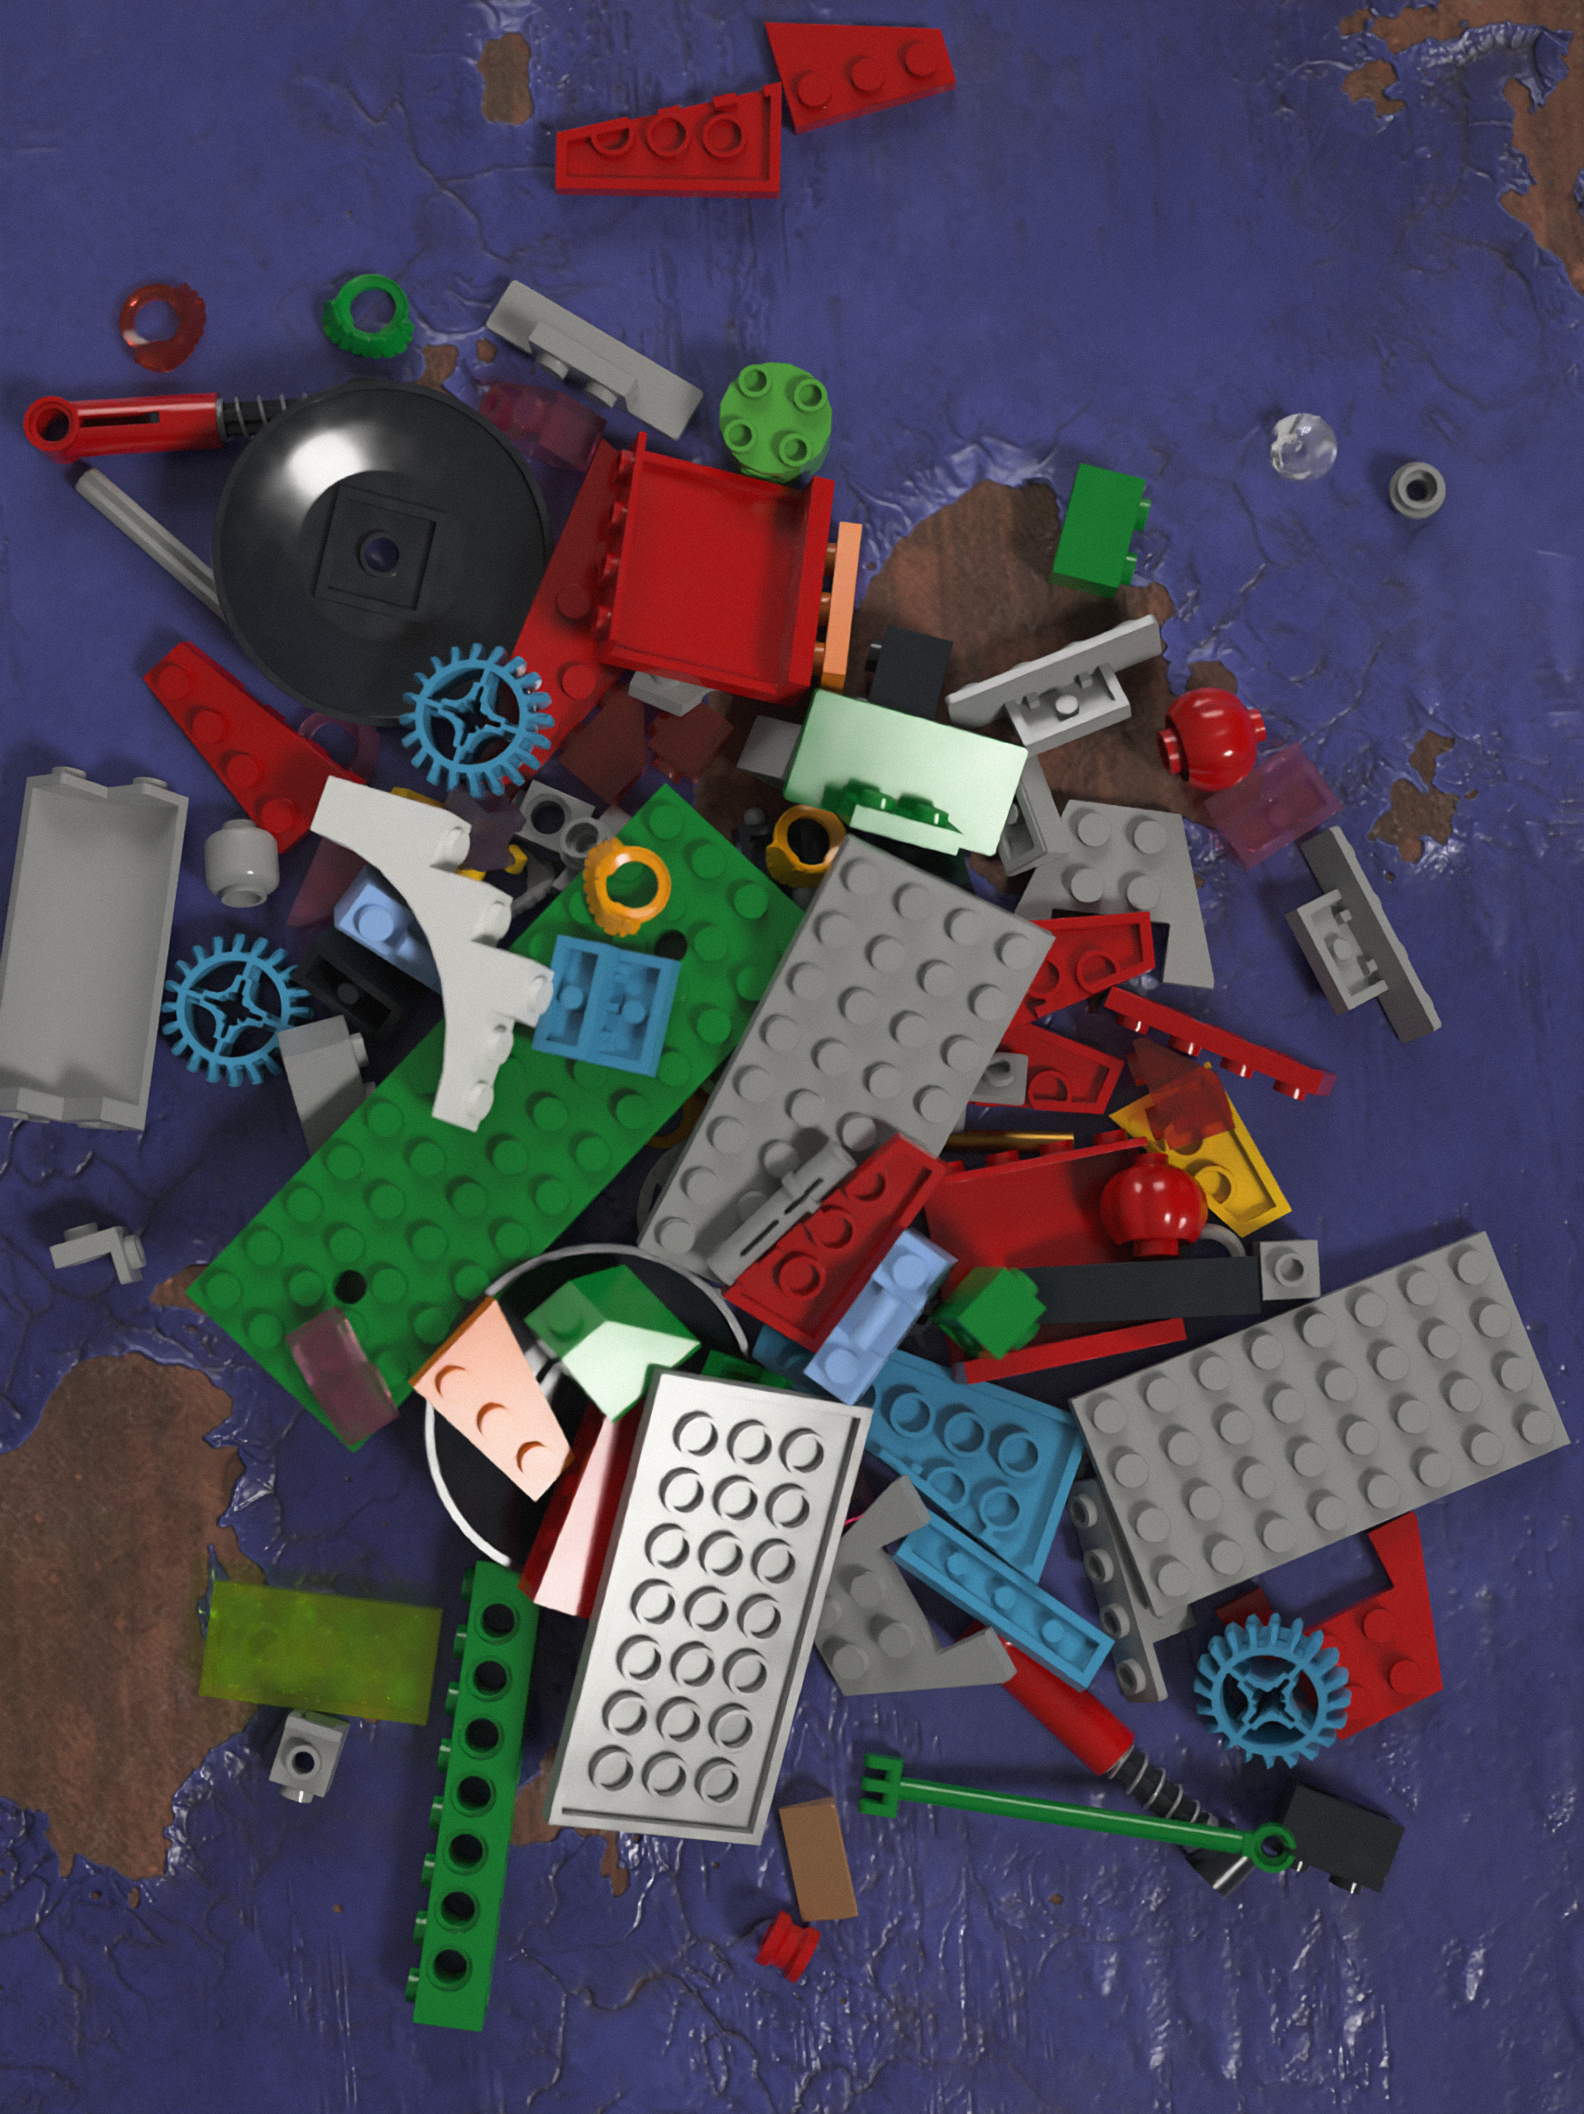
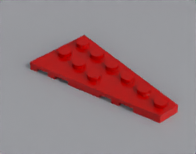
M603 438L600 439L590 467L582 486L579 488L572 505V510L559 541L556 543L524 620L521 632L507 661L508 663L516 656L522 657L527 662L524 675L537 672L543 680L535 692H547L552 699V703L547 708L537 712L551 715L555 719L554 727L538 730V734L551 741L550 749L541 750L534 747L530 753L540 761V768L627 670L596 662L598 640L590 638V627L597 604L603 605L605 587L597 585L599 568L604 553H611L613 536L605 534L606 519L612 501H618L621 486L612 481L613 470L619 452ZM501 682L497 694L501 697L498 709L499 715L506 718L510 723L519 725L520 712L515 693L509 685ZM484 716L480 725V729L484 728L486 724L497 727L486 716ZM499 741L491 743L484 749L480 760L474 759L472 765L481 764L496 758L510 744ZM523 763L518 770L524 776L525 782L520 786L513 783L508 776L503 777L505 786L503 795L496 796L492 793L487 782H485L484 789L502 805L507 807L514 799L517 791L523 789L538 770L531 769Z

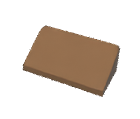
M830 1796L779 1807L802 1922L848 1919L859 1916L835 1797Z

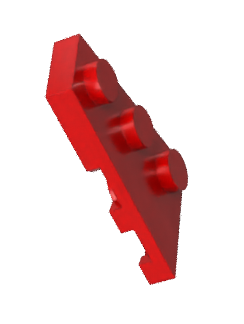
M764 22V31L779 81H782V91L795 135L951 91L956 87L955 75L941 29Z
M1150 911L1029 921L1050 931L1056 938L1005 1033L1111 989L1112 986H1118L1151 972L1155 968Z
M1031 1022L1005 1033L995 1052L1025 1054L1028 1057L1024 1104L1018 1106L968 1101L967 1104L986 1107L1007 1106L1034 1108V1110L1103 1114L1125 1061Z

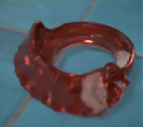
M183 283L175 288L166 284H149L133 292L122 306L119 316V328L126 343L135 351L134 361L142 365V367L149 369V371L158 373L173 371L177 368V365L183 364L187 360V356L192 355L195 345H198L200 341L199 337L204 334L202 326L206 324L207 320L205 313L206 305L202 297H198V292L195 289L191 290L187 283ZM165 301L175 309L180 324L175 334L169 340L146 341L137 335L135 318L138 311L147 303Z

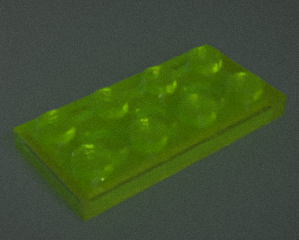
M218 1578L214 1581L199 1696L426 1726L429 1720L444 1608Z

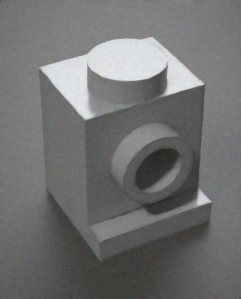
M297 1706L287 1717L284 1726L285 1730L269 1777L270 1781L281 1784L279 1794L288 1799L303 1803H310L313 1795L324 1797L330 1790L351 1723ZM298 1752H308L314 1758V1768L307 1770L298 1767L295 1763L296 1754Z

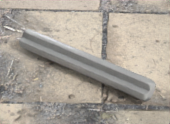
M93 467L87 470L76 483L75 488L77 492L226 623L218 602L212 570L102 472Z

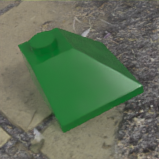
M625 1264L568 1281L524 1320L538 1345L612 1424L616 1423L648 1394L654 1367L674 1371L701 1347L700 1342Z

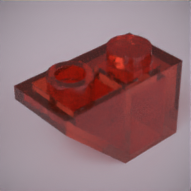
M633 676L625 685L619 680L614 682L596 704L601 709L600 713L587 727L582 722H579L570 730L559 745V748L564 751L558 758L561 767L607 808L614 803L618 805L649 770L645 702L628 695L629 685Z
M1146 1035L1132 1041L1135 1052L1126 1054L1136 1086L1139 1087L1147 1084L1154 1106L1145 1108V1113L1155 1141L1165 1138L1169 1150L1236 1128V1122L1217 1070Z

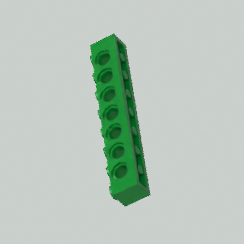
M482 1554L477 1559L476 1568L466 1567L463 1579L461 1601L471 1602L468 1625L458 1624L454 1643L453 1658L463 1659L460 1682L450 1681L446 1700L445 1715L453 1716L455 1719L452 1739L442 1738L438 1758L437 1773L447 1774L444 1796H434L430 1815L429 1830L439 1831L436 1853H426L421 1887L431 1889L428 1911H418L413 1945L423 1946L420 1968H410L405 2003L415 2004L412 2023L477 2032L482 2031L488 2012L543 1613V1605L534 1603L517 1587L522 1574L495 1561L487 1554ZM492 1604H503L509 1607L515 1617L514 1627L506 1632H498L490 1628L485 1620L486 1608ZM486 1661L499 1663L506 1671V1684L496 1689L484 1686L477 1676L478 1665ZM476 1719L490 1720L498 1729L499 1740L491 1745L478 1744L470 1735V1723ZM470 1776L481 1777L489 1784L491 1797L483 1802L469 1800L462 1792V1780ZM461 1834L475 1836L482 1844L483 1854L475 1859L461 1857L454 1848V1838ZM453 1892L466 1893L472 1898L475 1911L467 1916L455 1915L448 1909L445 1898ZM444 1950L458 1951L464 1956L467 1968L460 1973L447 1972L440 1966L438 1954Z

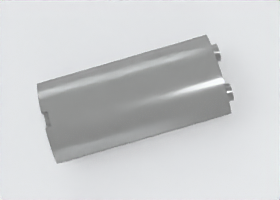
M53 767L51 774L27 777L0 960V1116L49 1124L50 1121L78 1124L79 1128L144 1130L189 798L168 791L167 783L155 778L136 777L133 779L132 785L108 788L86 780L87 774L82 770L71 767Z

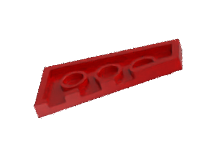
M782 81L763 85L762 90L737 96L735 92L712 97L710 102L680 108V105L658 109L657 114L630 120L628 117H622L556 132L555 189L557 195L780 199Z
M1112 986L1104 1007L1118 1012L1115 1023L1146 1035L1149 1027H1154L1170 1034L1167 1045L1195 1057H1199L1201 1049L1204 1048L1223 1056L1219 1067L1248 1079L1252 1078L1255 1070L1276 1079L1272 1087L1273 1090L1303 1102L1308 1093L1315 1096H1329L1337 1078V1075L1321 1068H1318V1070L1300 1064V1061L1292 1056L1260 1044L1250 1043L1246 1038L1207 1022L1202 1023L1195 1020V1017L1123 987Z

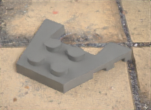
M1069 799L1060 819L1071 846V852L1059 859L1036 867L1013 914L1031 921L1051 919L1052 910L1094 916L1150 911L1151 923L1167 926L1160 984L1212 990L1214 987V976L1182 815Z
M907 1473L891 1483L840 1539L814 1643L844 1696L998 1684L1010 1680L1017 1673L1015 1666L992 1626L943 1648L897 1565L890 1559L891 1555L885 1545L925 1526L932 1519Z

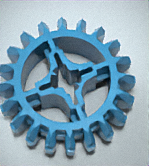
M474 643L467 660L458 646L451 647L449 652L451 664L446 666L437 656L430 658L429 662L436 673L430 679L420 672L414 674L413 680L423 688L420 695L412 692L403 694V701L416 709L414 713L400 715L399 723L406 728L416 730L407 734L402 739V744L408 750L420 749L414 755L411 763L418 770L430 767L426 779L434 786L443 783L447 779V792L458 796L467 783L469 796L474 799H480L484 793L485 782H487L492 793L496 796L503 795L505 789L503 777L508 776L517 786L522 785L525 780L518 768L523 763L534 770H538L541 766L540 761L530 754L533 748L536 747L541 750L550 749L551 741L538 734V730L554 727L555 719L551 715L537 712L547 708L552 703L551 696L547 692H535L543 682L537 672L524 675L527 662L520 656H516L507 663V651L503 647L496 646L487 659L485 647L481 643ZM481 678L480 683L474 682L469 694L463 699H445L460 684ZM501 682L509 685L515 693L520 712L519 725L510 723L506 718L499 715L498 709L501 697L497 694ZM477 710H480L497 727L486 724L484 728L480 729L476 726L477 732L474 733V730L457 715L469 718L472 713L478 716ZM436 717L454 725L455 738L452 745L457 750L453 761L446 758L437 742L435 732ZM499 741L510 744L496 758L481 764L472 765L474 759L480 760L484 749L491 743Z
M237 933L233 939L232 951H229L225 939L221 936H215L212 938L213 956H210L202 946L196 945L191 951L198 965L192 967L182 960L177 961L175 968L186 976L182 984L173 980L165 981L164 988L170 992L177 993L178 997L176 1003L162 1002L160 1011L176 1014L177 1021L166 1023L162 1026L163 1034L168 1036L182 1033L183 1038L174 1043L171 1051L175 1056L185 1055L191 1050L194 1051L186 1065L190 1072L196 1073L209 1062L206 1070V1081L217 1083L226 1068L228 1085L240 1087L243 1081V1072L246 1069L251 1083L259 1085L264 1082L261 1065L265 1064L268 1070L276 1076L284 1073L283 1065L277 1058L281 1050L276 1032L297 1027L298 1018H315L316 1011L314 1009L298 1007V1000L309 998L312 994L302 986L293 987L292 985L295 981L291 979V976L298 964L290 966L284 971L282 970L290 955L285 949L279 948L267 959L270 949V941L259 937L254 943L251 952H249L247 936ZM233 965H245L242 975H236L233 984L227 990L211 992L202 988L206 981L218 971ZM262 971L272 979L278 989L281 999V1017L269 1013L260 1004L259 993L262 984L258 981ZM244 995L242 1005L249 1008L251 1013L261 1016L262 1021L248 1017L246 1020L237 1018L238 1025L233 1026L234 1016L226 1012L225 1008L215 1005L214 1001L219 1000L228 1004L230 1001L239 1003L238 996ZM196 1004L211 1011L215 1017L216 1030L213 1037L217 1039L214 1050L204 1041L198 1030L195 1019ZM261 1028L274 1033L269 1042L256 1052L241 1057H230L234 1045H240L243 1036L248 1031Z
M1278 1612L1271 1615L1268 1626H1263L1260 1619L1253 1613L1247 1618L1245 1630L1232 1621L1225 1629V1638L1218 1635L1213 1636L1208 1645L1210 1653L1202 1654L1197 1665L1202 1674L1196 1676L1193 1684L1194 1692L1202 1695L1198 1698L1196 1704L1197 1714L1210 1715L1205 1726L1207 1734L1224 1732L1225 1734L1221 1742L1223 1752L1232 1749L1236 1744L1243 1748L1241 1759L1244 1764L1252 1759L1254 1753L1263 1755V1763L1267 1770L1273 1767L1276 1756H1282L1284 1762L1291 1769L1297 1764L1299 1752L1313 1761L1319 1754V1744L1330 1747L1336 1739L1337 1733L1335 1729H1341L1346 1724L1348 1714L1343 1708L1350 1705L1352 1696L1350 1689L1343 1687L1347 1684L1349 1678L1347 1667L1335 1666L1340 1656L1337 1647L1320 1649L1324 1639L1321 1630L1313 1632L1309 1637L1301 1634L1304 1624L1301 1618L1295 1619L1292 1622L1291 1629L1281 1627L1282 1619ZM1258 1655H1272L1281 1657V1659L1270 1661ZM1302 1670L1309 1676L1318 1696V1706L1316 1708L1306 1701L1307 1694L1297 1685L1298 1677ZM1227 1673L1238 1680L1237 1687L1247 1696L1248 1700L1243 1710L1239 1708L1231 1696L1227 1683ZM1285 1680L1282 1691L1276 1689L1271 1694L1267 1693L1260 1701L1263 1690L1269 1692L1274 1687L1277 1688ZM1277 1721L1284 1725H1269L1264 1722Z

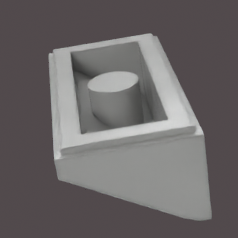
M1037 755L1026 758L997 845V851L1006 876H1014L1059 859L1071 852V846Z

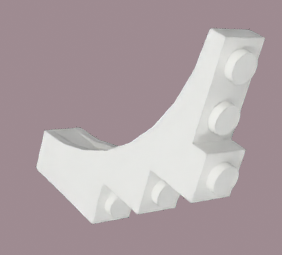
M329 775L310 830L335 844L356 852L377 867L407 900L428 937L441 978L446 1017L443 1074L432 1116L476 1132L480 1120L485 1118L493 1102L492 1085L499 1065L507 1059L513 1044V1034L511 1031L514 1022L536 1027L539 1016L547 1010L553 995L552 979L555 972L533 960L495 949L498 939L505 935L510 925V905L513 898L489 884L455 874L457 866L465 860L469 851L471 824L450 811Z

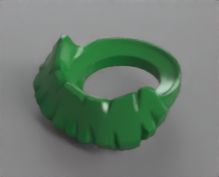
M378 274L357 276L342 287L335 299L323 302L324 310H322V315L324 317L321 319L324 324L323 330L334 344L337 343L339 348L345 351L349 350L353 355L362 354L363 357L369 358L371 356L372 359H379L381 356L390 358L396 354L403 353L408 348L407 344L413 339L411 335L415 326L409 319V304L406 294L395 281ZM368 290H378L386 293L392 298L396 306V312L392 321L377 333H366L355 328L354 320L350 313L353 300L359 294Z

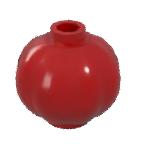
M1211 686L1186 692L1177 698L1164 715L1165 729L1156 732L1158 753L1167 774L1173 775L1178 773L1185 785L1204 792L1229 789L1245 779L1255 765L1258 742L1266 740L1264 721L1257 708L1248 710L1235 694L1223 688Z
M1164 1153L1135 1155L1134 1166L1114 1175L1105 1185L1100 1197V1219L1105 1231L1121 1248L1133 1249V1259L1138 1261H1165L1179 1258V1247L1194 1243L1205 1228L1208 1219V1204L1201 1184L1188 1171L1169 1164L1168 1154Z

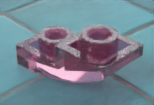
M333 1306L285 1337L312 1392L347 1445L352 1446L400 1416L377 1365L366 1361L344 1311Z

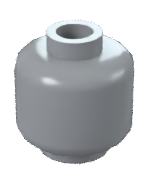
M245 819L228 821L222 825V830L213 833L205 841L206 886L211 893L221 898L223 904L238 908L257 906L267 900V895L271 894L279 886L280 875L276 838L268 831L257 828L255 822Z

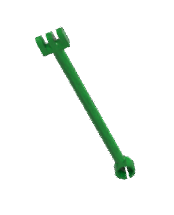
M864 1753L863 1766L885 1770L884 1777L863 1775L861 1777V1789L882 1793L881 1800L859 1798L857 1811L865 1814L896 1818L899 1812L900 1800L1240 1854L1242 1857L1251 1858L1258 1868L1269 1873L1284 1871L1295 1858V1853L1290 1852V1849H1296L1294 1835L1287 1827L1280 1823L1269 1822L1262 1824L1255 1831L1246 1829L1241 1831L903 1777L904 1757ZM1267 1836H1277L1283 1841L1284 1847L1289 1846L1290 1849L1284 1848L1279 1854L1270 1855L1264 1851L1262 1841Z

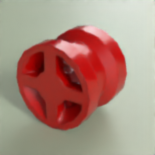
M780 1909L768 1926L753 1961L762 1967L768 1965L775 1966L782 1971L784 1979L794 1984L800 1978L818 1944L821 1931L812 1926L802 1928L792 1921L791 1914Z

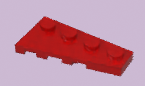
M191 641L180 642L142 677L258 828L268 831L276 838L279 855L290 852L312 832L310 827L329 775L363 786L367 783L352 770H344L328 757L330 753L313 739L307 740L285 722L286 717L271 705H263L245 690V685Z
M897 1132L820 1200L822 1205L814 1213L808 1211L770 1248L738 1276L731 1286L725 1284L720 1289L721 1296L817 1354L903 1231L908 1228L948 1171L947 1163L902 1133Z

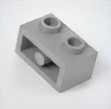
M344 1015L276 1032L310 1156H313L376 1090L374 1081L362 1083L359 1068L369 1066L368 1057L361 1032L349 1035Z

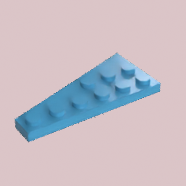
M763 1323L751 1355L753 1361L792 1380L793 1386L791 1390L837 1398L803 1373L816 1354L766 1323ZM896 1349L859 1400V1402H865L874 1409L864 1450L898 1477L907 1473L919 1494L1036 1586L1085 1448L1073 1414L986 1381L970 1385L954 1384L950 1368Z

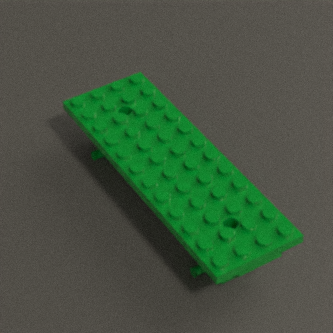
M667 783L650 798L615 836L624 846L648 849L663 861L669 872L671 882L670 895L664 908L652 919L641 923L640 929L635 934L630 935L626 933L625 937H620L619 933L615 936L610 935L604 931V927L597 925L594 920L595 915L589 911L590 904H587L586 901L588 895L583 890L585 881L583 880L582 870L506 951L533 960L550 969L558 935H563L680 962L681 968L656 1076H645L533 1050L532 1044L536 1027L515 1021L511 1031L513 1034L511 1051L507 1059L499 1065L492 1085L493 1102L485 1118L480 1120L477 1131L474 1132L432 1116L444 1066L446 1017H444L184 1292L353 1453L357 1452L415 1390L408 1382L437 1352L453 1320L467 1302L475 1299L490 1285V1281L502 1272L523 1261L535 1258L547 1250L735 1050L805 915L803 910ZM639 862L624 863L612 875L606 878V891L609 899L628 908L637 909L649 905L657 893L658 884L654 872L648 866ZM520 1276L510 1281L491 1297L498 1301Z

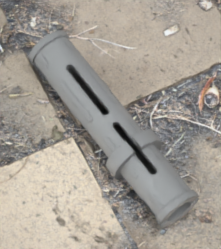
M830 1138L826 1142L827 1144L796 1174L790 1171L782 1178L783 1186L713 1254H709L705 1258L708 1266L723 1282L731 1286L735 1279L770 1248L807 1211L814 1213L822 1205L820 1198L849 1170H853L856 1167L852 1157L836 1141Z

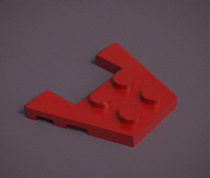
M1413 1510L1364 1531L1390 1583L1389 1586L1304 1628L1301 1633L1309 1637L1313 1632L1321 1630L1324 1639L1320 1649L1337 1647L1340 1656L1335 1666L1347 1667L1349 1672L1348 1682L1343 1686L1350 1689L1352 1693L1350 1705L1343 1708L1348 1716L1345 1726L1341 1729H1335L1336 1736L1341 1741L1443 1689L1418 1521ZM1258 1585L1213 1607L1216 1616L1226 1626L1234 1621L1244 1630L1248 1616H1251L1253 1613L1260 1619L1263 1626H1268L1270 1617L1274 1614L1261 1587ZM1258 1655L1270 1661L1281 1659V1657L1272 1655ZM1302 1670L1299 1674L1297 1685L1307 1694L1306 1701L1316 1708L1318 1706L1316 1689L1309 1676Z

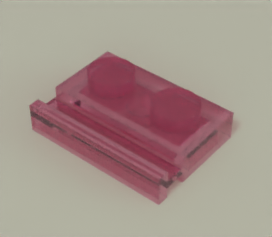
M1298 740L1251 770L1248 776L1239 784L1219 791L1201 804L1245 872L1343 809L1313 762H1310L1302 751V746Z

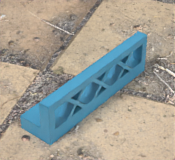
M927 1509L932 1519L925 1526L903 1536V1540L890 1559L986 1627L992 1626L996 1634L1078 1692L1087 1689L1115 1641Z

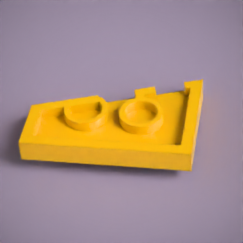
M1209 1060L1109 1115L1122 1129H1126L1133 1138L1146 1136L1148 1145L1143 1147L1148 1153L1168 1154L1169 1164L1192 1174L1201 1184L1206 1194L1208 1208L1241 1238L1292 1211Z

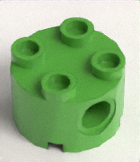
M767 362L761 365L752 364L745 367L739 377L729 385L720 404V441L727 460L732 464V468L740 475L787 487L797 485L798 481L813 475L821 467L830 449L832 409L827 398L825 386L809 372L789 363Z

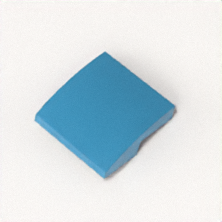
M558 935L550 970L555 972L552 979L553 995L547 1010L539 1016L532 1049L655 1077L681 963L672 959L622 950L612 945Z

